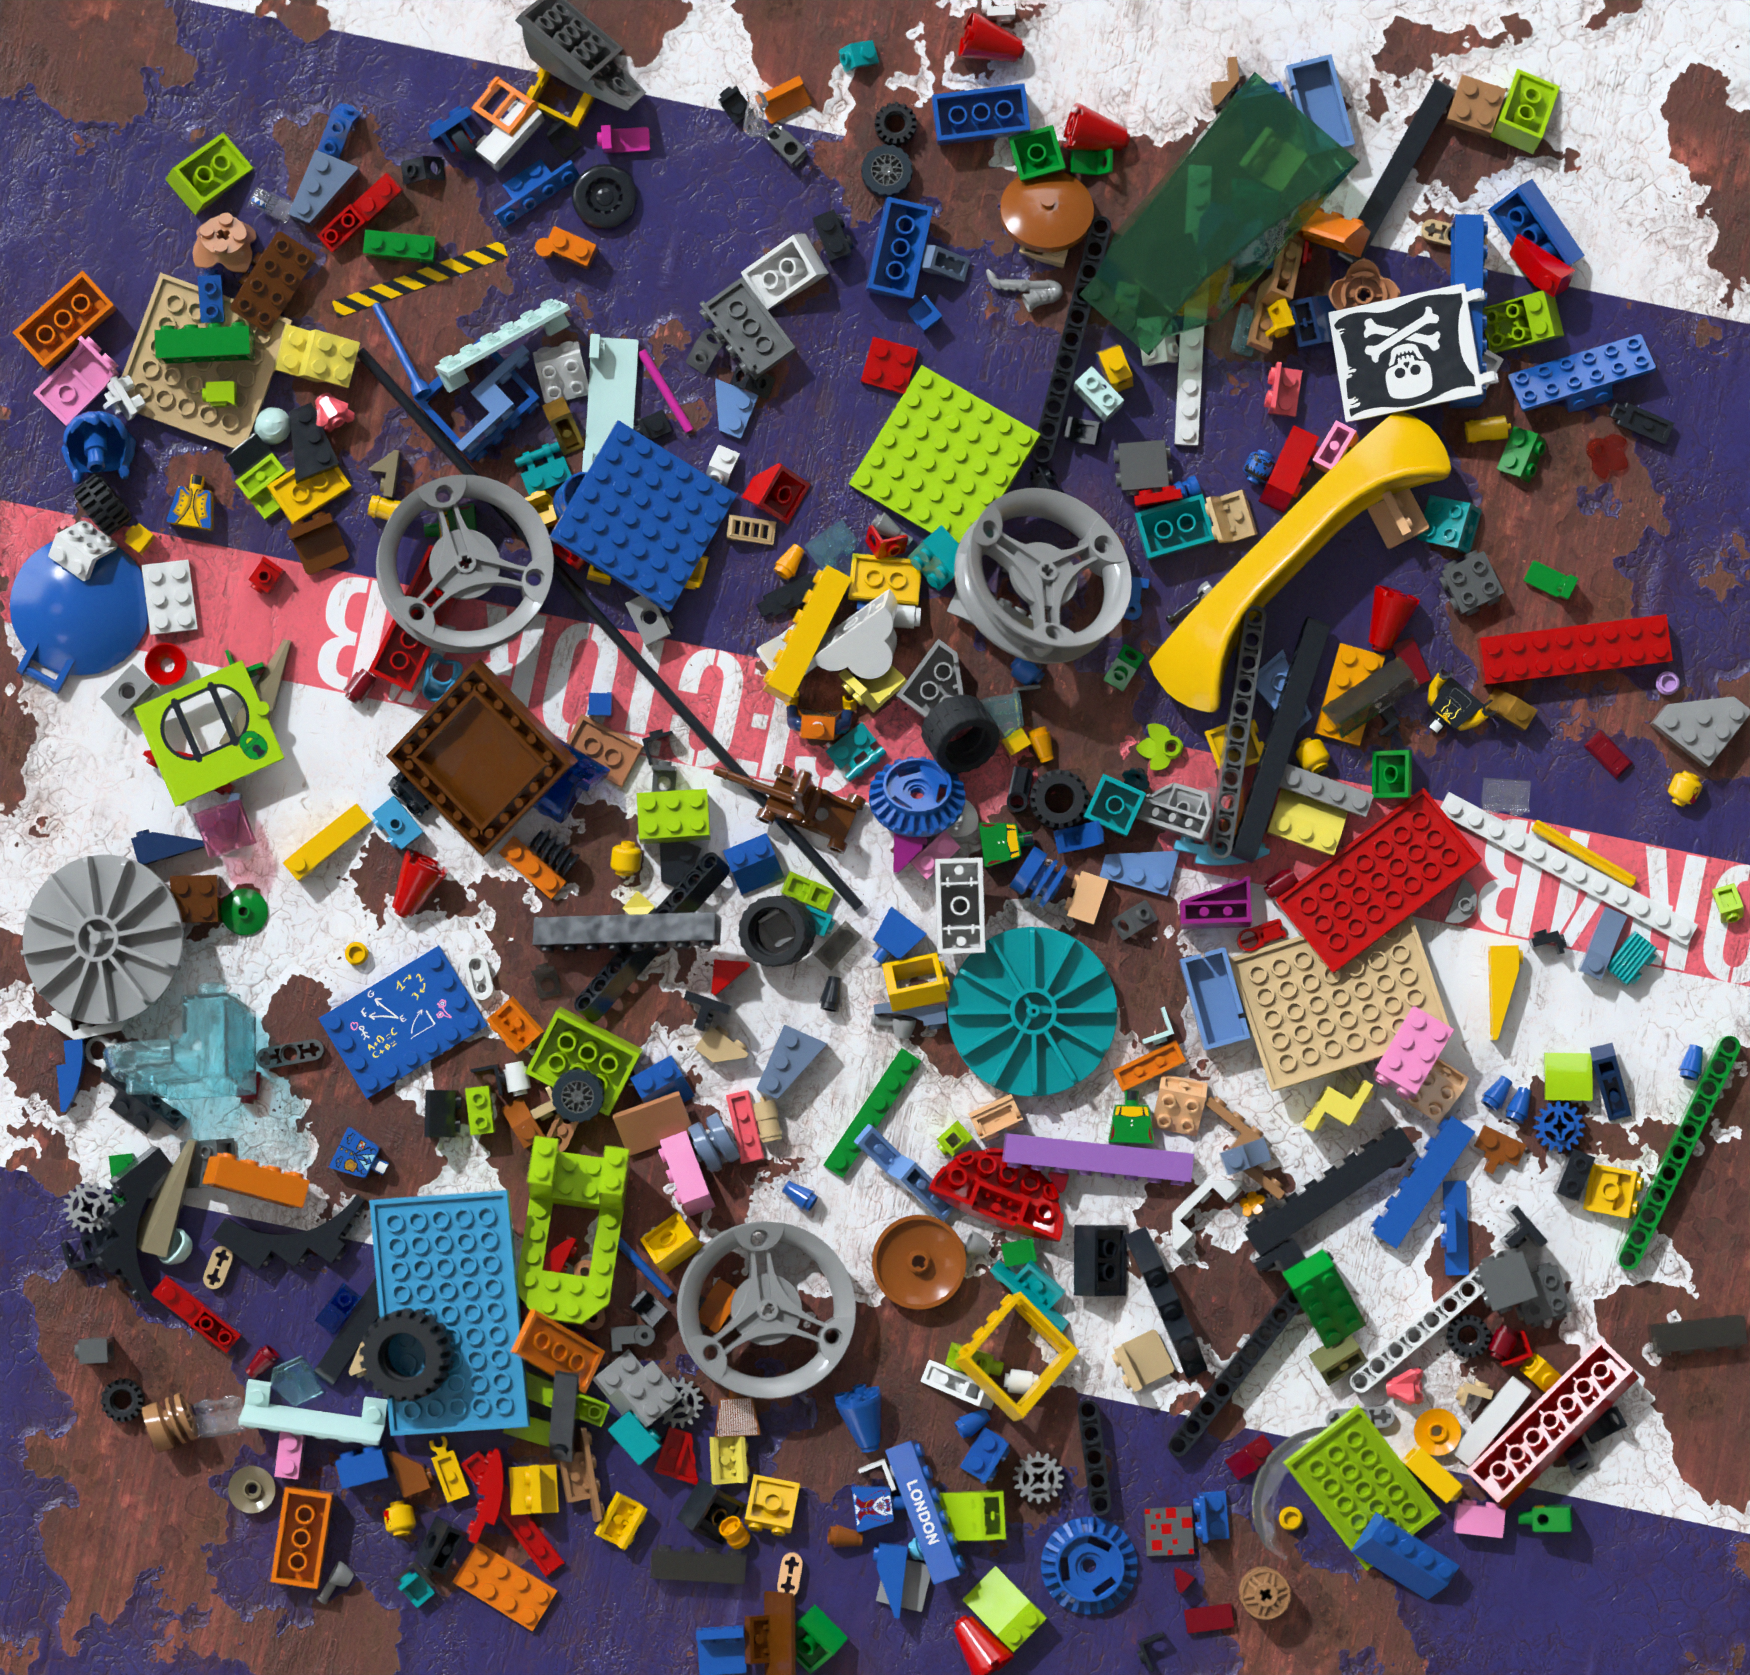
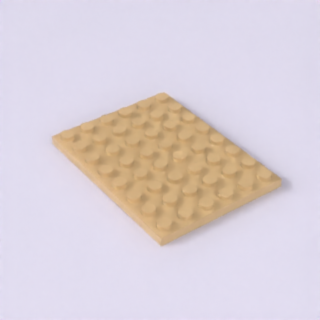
M1412 915L1334 974L1330 972L1302 935L1229 958L1234 980L1271 1092L1382 1058L1413 1005L1450 1027Z

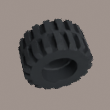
M93 474L73 490L78 503L105 535H113L132 520L129 509L101 475Z
M1061 769L1049 771L1038 778L1031 790V810L1036 819L1043 823L1044 826L1053 829H1065L1078 823L1085 815L1089 805V793L1085 783L1078 775L1071 773V771ZM1054 786H1064L1073 795V804L1064 813H1054L1046 805V794Z

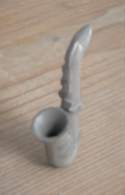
M989 269L986 270L988 280L994 288L1005 291H1029V294H1022L1024 305L1029 313L1037 306L1054 303L1063 295L1062 286L1056 281L999 280Z

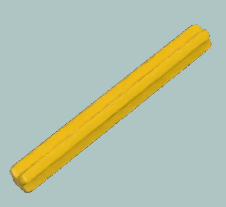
M1536 820L1531 830L1628 888L1633 887L1635 884L1636 876L1542 821Z

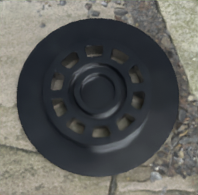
M599 164L588 168L577 178L572 190V203L577 215L586 224L599 229H610L621 225L632 215L637 203V190L632 178L623 169L610 164ZM600 180H605L604 183H598ZM609 180L615 182L613 185L608 184ZM595 184L594 189H591L590 187ZM618 186L621 188L620 192L616 190ZM587 193H591V198H587ZM588 203H592L593 207L590 208Z

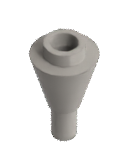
M885 512L882 515L877 514L871 523L877 532L883 536L893 538L906 534L901 531ZM906 534L909 537L907 542L909 546L913 538Z

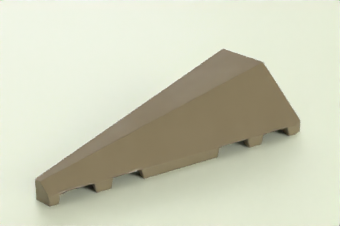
M286 639L282 641L254 686L260 701L268 703L270 707V712L267 714L270 724L273 711L276 708L292 641ZM244 705L241 706L231 722L237 736H240L246 722ZM227 731L221 738L220 745L230 742Z
M189 1138L138 1222L136 1248L143 1252L167 1257L171 1254L180 1209L183 1208L197 1139Z

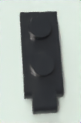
M1624 402L1623 406L1614 403L1608 415L1617 420L1616 425L1662 445L1666 444L1674 422L1627 402Z
M809 573L762 596L764 601L756 604L761 616L765 617L771 614L772 617H776L803 604L802 600L809 589L813 590L815 583L812 582V574Z

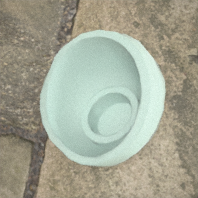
M274 407L265 408L258 413L253 431L259 435L265 444H278L289 435L291 421L283 410Z
M176 1228L171 1254L167 1257L158 1256L160 1261L168 1265L184 1262L192 1251L191 1238L183 1229Z

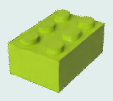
M707 789L637 793L640 844L711 840Z

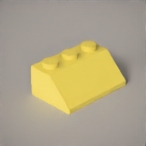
M1281 789L1265 833L1320 853L1334 856L1343 831L1347 812Z

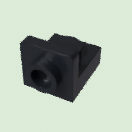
M729 86L719 94L721 97L718 99L719 105L735 125L754 112V109L741 94L737 86L733 88Z
M663 409L642 419H636L638 425L635 426L636 431L651 441L672 432Z

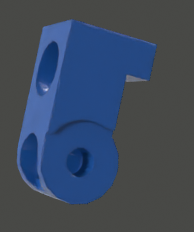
M1131 577V596L1123 616L1126 620L1135 621L1141 616V590L1148 589L1149 579Z

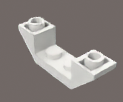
M57 1010L51 1011L52 1016L46 1017V1021L74 1040L123 1031L131 1020L128 1019L118 1023L97 1026L85 1023L78 1025L79 1030H76L74 1019L63 1015Z
M1204 1180L1172 1213V1247L1176 1251L1179 1248L1184 1250L1192 1242L1190 1237L1193 1234L1180 1220L1182 1218L1187 1220L1196 1211L1193 1207L1199 1201L1203 1204L1212 1195L1210 1192L1212 1188L1224 1200L1228 1198L1233 1200L1242 1191L1239 1187L1243 1183L1240 1180Z

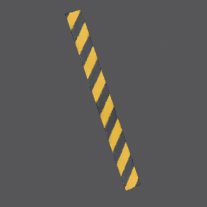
M501 240L332 301L339 318L372 306L374 303L392 299L503 259L508 255Z

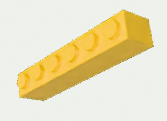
M829 565L822 571H817L812 580L815 583L813 590L809 589L802 602L806 603L803 610L798 609L793 618V622L796 623L793 630L788 629L783 638V642L786 643L783 650L778 649L773 658V662L776 663L773 670L768 669L763 678V682L766 683L763 691L785 703H788L793 698L852 579L851 577Z

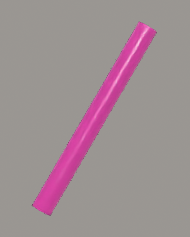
M646 349L640 351L638 356L685 433L692 431L694 428Z

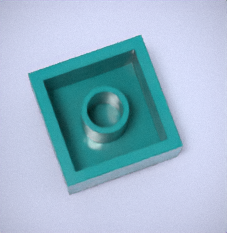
M941 525L922 541L908 558L911 560L913 567L923 573L928 583L940 591L955 578V557L959 543Z
M1103 774L1083 818L1091 822L1099 820L1102 827L1126 837L1146 793Z
M631 1409L608 1429L638 1465L644 1462L662 1445L660 1441L662 1436L654 1427L651 1429L645 1427Z

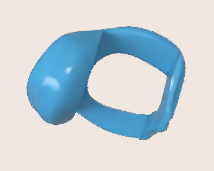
M432 653L425 666V678L422 683V694L429 701L437 702L460 678L463 671L462 665L457 661L445 660L441 655ZM437 661L443 665L453 666L452 677L447 682L438 681L432 675L433 667Z

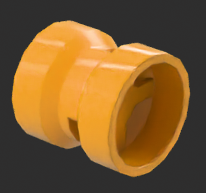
M730 1516L720 1524L719 1532L727 1539L731 1548L740 1549L747 1545L750 1540V1533L738 1517Z

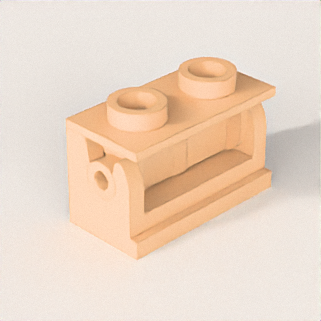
M1081 871L1080 876L1075 874L1071 886L1075 891L1072 898H1067L1064 910L1068 911L1066 916L1094 925L1108 879Z
M1012 1094L968 1113L979 1138L985 1137L986 1141L999 1136L997 1132L1006 1128L1007 1131L1019 1127V1121L1023 1120Z

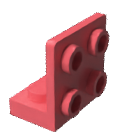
M1277 362L1275 367H1271V370H1269L1267 384H1271V390H1268L1266 393L1264 407H1268L1267 414L1295 418L1302 370L1282 368V362Z

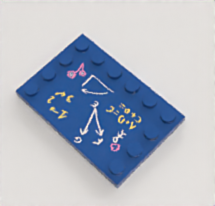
M440 945L318 1018L366 1099L488 1026Z

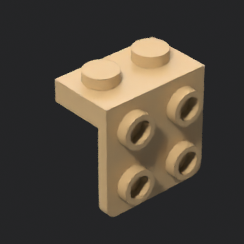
M1242 489L1223 496H1210L1206 498V513L1212 518L1214 525L1212 526V533L1214 538L1218 539L1220 543H1232L1257 535L1245 490Z
M1154 1329L1113 1348L1115 1354L1111 1356L1116 1367H1122L1125 1373L1122 1376L1127 1389L1132 1388L1134 1392L1143 1389V1386L1174 1371V1366L1159 1334Z

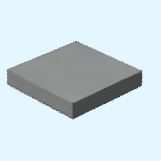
M906 1559L901 1607L922 1612L930 1580V1573L926 1563ZM880 1581L876 1601L889 1604L882 1581Z

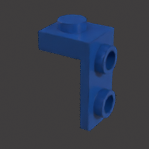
M340 103L330 114L317 150L339 159L350 129L358 122L361 112L355 110L349 104Z
M218 269L204 270V274L197 276L201 322H223L225 320L222 291L224 273H218Z
M1099 820L1053 831L1058 854L1104 843V830Z

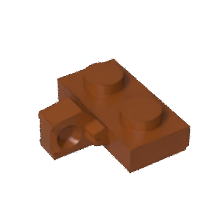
M1486 1125L1482 1126L1474 1144V1147L1485 1151L1483 1157L1488 1160L1483 1171L1489 1174L1494 1173L1498 1164L1503 1166L1505 1161L1517 1166L1527 1146Z

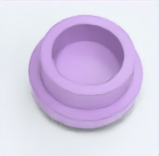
M1663 672L1656 679V688L1664 695H1671L1679 688V678L1673 672Z

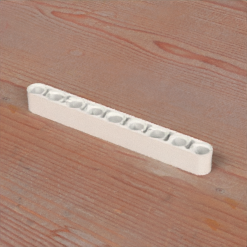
M1498 1249L1490 1256L1494 1255L1495 1259H1497L1507 1249ZM1478 1267L1474 1268L1367 1359L1368 1362L1354 1370L1348 1379L1350 1387L1360 1393L1369 1390L1485 1291L1484 1284L1479 1285L1475 1272L1479 1271ZM1466 1283L1472 1284L1474 1289L1470 1296H1464L1462 1293V1287ZM1452 1298L1456 1303L1455 1309L1447 1312L1444 1309V1302ZM1430 1314H1435L1438 1318L1437 1324L1433 1327H1429L1426 1324V1317ZM1412 1329H1417L1420 1333V1337L1416 1342H1410L1408 1339V1333ZM1395 1344L1400 1345L1402 1348V1353L1398 1357H1392L1390 1354V1348ZM1375 1360L1383 1361L1384 1368L1381 1372L1376 1373L1372 1370V1363ZM1358 1375H1363L1366 1378V1383L1361 1388H1357L1354 1385V1378Z

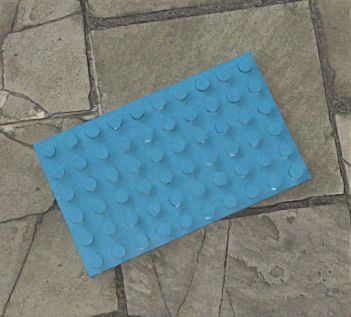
M509 1189L369 1200L380 1318L404 1308H412L414 1311L417 1309L424 1310L426 1315L433 1314L436 1316L438 1324L443 1322L447 1327L444 1332L446 1336L451 1334L453 1341L449 1342L450 1348L454 1347L455 1355L451 1356L454 1365L448 1371L450 1375L436 1391L411 1402L409 1400L398 1402L395 1401L394 1397L387 1399L390 1435L529 1427L530 1416L525 1360L511 1352L522 1327ZM407 1333L397 1334L391 1339L388 1354L392 1366L399 1373L408 1377L420 1374L426 1364V1353L421 1342L416 1337Z

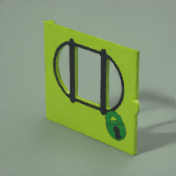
M243 660L133 709L175 807L184 806L186 802L285 759L267 718L270 707L268 703L260 701ZM218 688L232 691L240 698L244 705L246 722L240 736H237L217 691ZM209 691L229 735L230 742L201 754L180 704ZM171 709L175 711L193 757H186L177 753L166 739L165 720Z

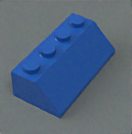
M1533 179L1515 188L1487 210L1511 246L1516 236L1521 234L1568 266H1572L1585 256Z
M892 197L886 198L865 291L889 297L913 299L933 207Z
M1378 1512L1374 1514L1351 1550L1353 1554L1427 1600L1445 1588L1459 1568V1565L1451 1558Z

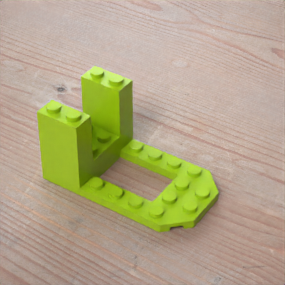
M534 1137L527 1181L530 1199L517 1275L518 1294L529 1311L530 1309L537 1310L554 1321L583 1325L600 1310L602 1311L609 1306L630 1172L629 1149L605 1146L604 1158L560 1152L558 1139ZM553 1203L599 1210L589 1277L543 1271Z

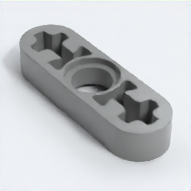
M1388 1406L1361 1407L1370 1420L1369 1410H1373V1415L1381 1414V1410H1385L1387 1414H1390V1418H1386L1385 1423H1382L1381 1419H1373L1376 1428L1388 1427L1394 1421V1412ZM1352 1408L1330 1410L1325 1418L1327 1426L1329 1427L1333 1424V1422H1330V1418H1334L1335 1413L1342 1417L1345 1412Z

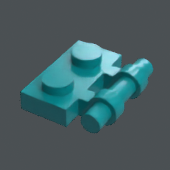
M558 442L550 445L548 443L544 444L541 449L531 453L527 451L522 453L523 456L514 459L518 468L527 464L529 471L522 473L521 477L529 496L536 491H545L562 484L572 476L564 456L556 460L553 456V453L561 450ZM543 457L547 458L549 463L535 467L533 461Z
M862 722L825 751L840 770L848 764L851 770L845 774V777L849 782L853 781L856 777L860 778L863 776L866 769L873 764H878L881 761L880 758L886 754L882 746L875 751L870 748L877 740ZM864 751L868 757L857 765L853 759Z

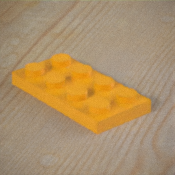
M1342 643L1339 644L1314 734L1360 746L1385 659L1384 655Z

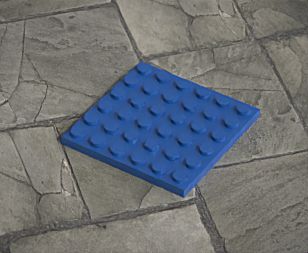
M617 420L550 534L549 539L663 610L670 612L737 494Z

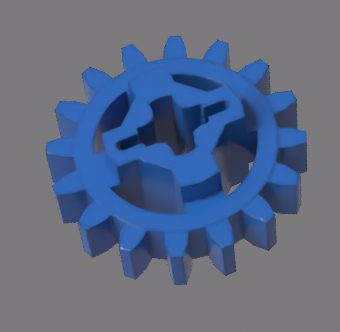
M1560 1101L1555 1102V1107L1547 1103L1546 1111L1542 1108L1539 1109V1112L1542 1114L1541 1117L1534 1116V1119L1538 1121V1125L1532 1127L1539 1131L1535 1138L1543 1139L1540 1143L1541 1146L1548 1143V1150L1550 1151L1555 1146L1558 1152H1562L1563 1146L1567 1150H1571L1570 1143L1578 1145L1579 1142L1576 1137H1583L1584 1135L1579 1132V1128L1585 1127V1124L1578 1121L1583 1116L1575 1115L1576 1107L1568 1109V1102H1565L1563 1107H1561ZM1563 1111L1570 1115L1573 1122H1569L1564 1118ZM1553 1112V1118L1548 1123H1544L1545 1118ZM1558 1120L1561 1124H1564V1128L1560 1129V1133H1558L1557 1129H1553V1124H1557ZM1573 1130L1570 1138L1564 1141L1568 1131ZM1544 1131H1549L1553 1135L1554 1141L1550 1140Z

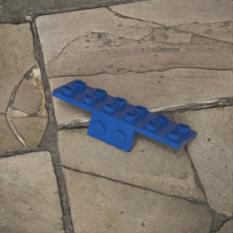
M1638 334L1509 374L1508 380L1523 412L1565 399V406L1569 413L1613 399L1612 384L1656 371V366L1642 335Z

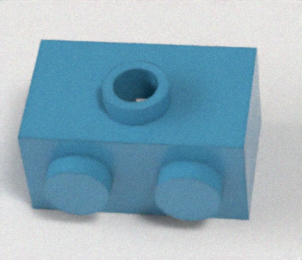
M394 795L372 812L375 817L372 820L380 831L386 830L390 835L387 840L395 849L399 847L401 850H405L425 833Z

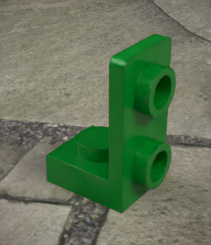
M1534 560L1524 577V582L1558 599L1567 601L1579 578L1571 574L1566 576Z

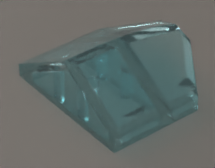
M1020 693L993 696L980 700L1000 730V739L1007 738L1016 729L1024 725Z
M302 1355L272 1370L270 1380L272 1387L278 1395L288 1400L293 1406L323 1393L321 1385L313 1373L314 1370L311 1364Z

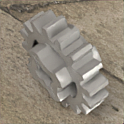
M85 1182L84 1188L78 1184L76 1185L77 1192L72 1190L68 1192L71 1199H64V1202L69 1204V1207L64 1208L63 1211L70 1214L66 1221H74L72 1228H76L79 1225L80 1232H84L88 1228L90 1233H94L95 1227L99 1231L103 1230L102 1223L104 1221L100 1218V1208L104 1205L105 1213L110 1207L115 1205V1203L109 1202L113 1195L105 1194L106 1187L98 1189L99 1183L96 1182L93 1187H90V1183ZM87 1192H94L100 1197L92 1198ZM78 1198L80 1202L78 1208L74 1210V1204ZM86 1202L94 1204L95 1207L92 1208L93 1213L85 1211L84 1208L87 1207ZM82 1216L87 1217L92 1223H85L79 1218Z
M672 1377L671 1384L674 1387H683L679 1393L680 1395L685 1393L682 1400L684 1407L678 1406L672 1412L674 1406H671L667 1412H664L661 1415L664 1417V1425L671 1421L672 1428L675 1427L676 1423H680L681 1428H684L685 1421L693 1424L692 1417H700L696 1411L697 1409H703L704 1406L698 1404V1401L703 1400L704 1397L697 1396L700 1388H692L694 1381L691 1380L686 1384L685 1377H682L680 1382H677L676 1378ZM689 1393L694 1398V1407L688 1403L687 1396ZM679 1412L688 1414L683 1418H674V1415Z
M1037 1451L1036 1457L1033 1458L1028 1453V1460L1020 1459L1019 1461L1022 1466H1015L1014 1470L1019 1472L1018 1475L1013 1476V1480L1019 1481L1014 1487L1015 1489H1022L1021 1497L1026 1494L1028 1495V1502H1031L1033 1497L1036 1498L1038 1504H1040L1043 1497L1049 1502V1495L1057 1496L1055 1489H1062L1063 1487L1058 1483L1059 1480L1064 1479L1063 1475L1058 1474L1062 1467H1055L1057 1459L1048 1460V1453L1041 1457L1039 1451ZM1043 1462L1046 1464L1042 1467H1034L1031 1463ZM1024 1470L1029 1474V1481L1025 1485L1022 1479ZM1052 1470L1054 1472L1053 1484L1048 1481V1474ZM1035 1472L1037 1474L1044 1472L1042 1476L1044 1481L1042 1483L1040 1481L1033 1483L1035 1479L1033 1474ZM1035 1488H1043L1045 1490V1492L1043 1493H1034L1031 1491H1033Z

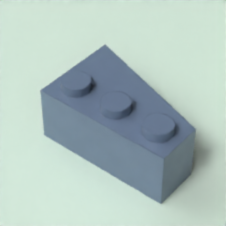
M315 150L288 213L290 218L313 227L340 194L347 189V186L361 173L359 167Z
M784 1025L756 1090L778 1099L828 1043Z

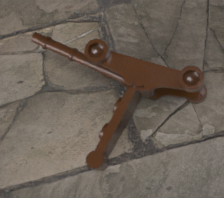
M777 764L774 775L777 778L773 787L756 781L754 778L750 779L734 773L730 769L726 770L718 766L715 767L713 775L721 777L723 780L743 785L747 789H753L769 795L764 808H759L755 816L760 822L772 825L775 817L830 839L827 845L828 849L838 854L845 853L848 844L844 841L857 810H863L866 803L863 797L850 793L847 800H844L826 789L815 786L811 779L812 773L800 769L796 779H793L795 771L782 764ZM818 808L827 810L828 817L825 820H818L815 817Z

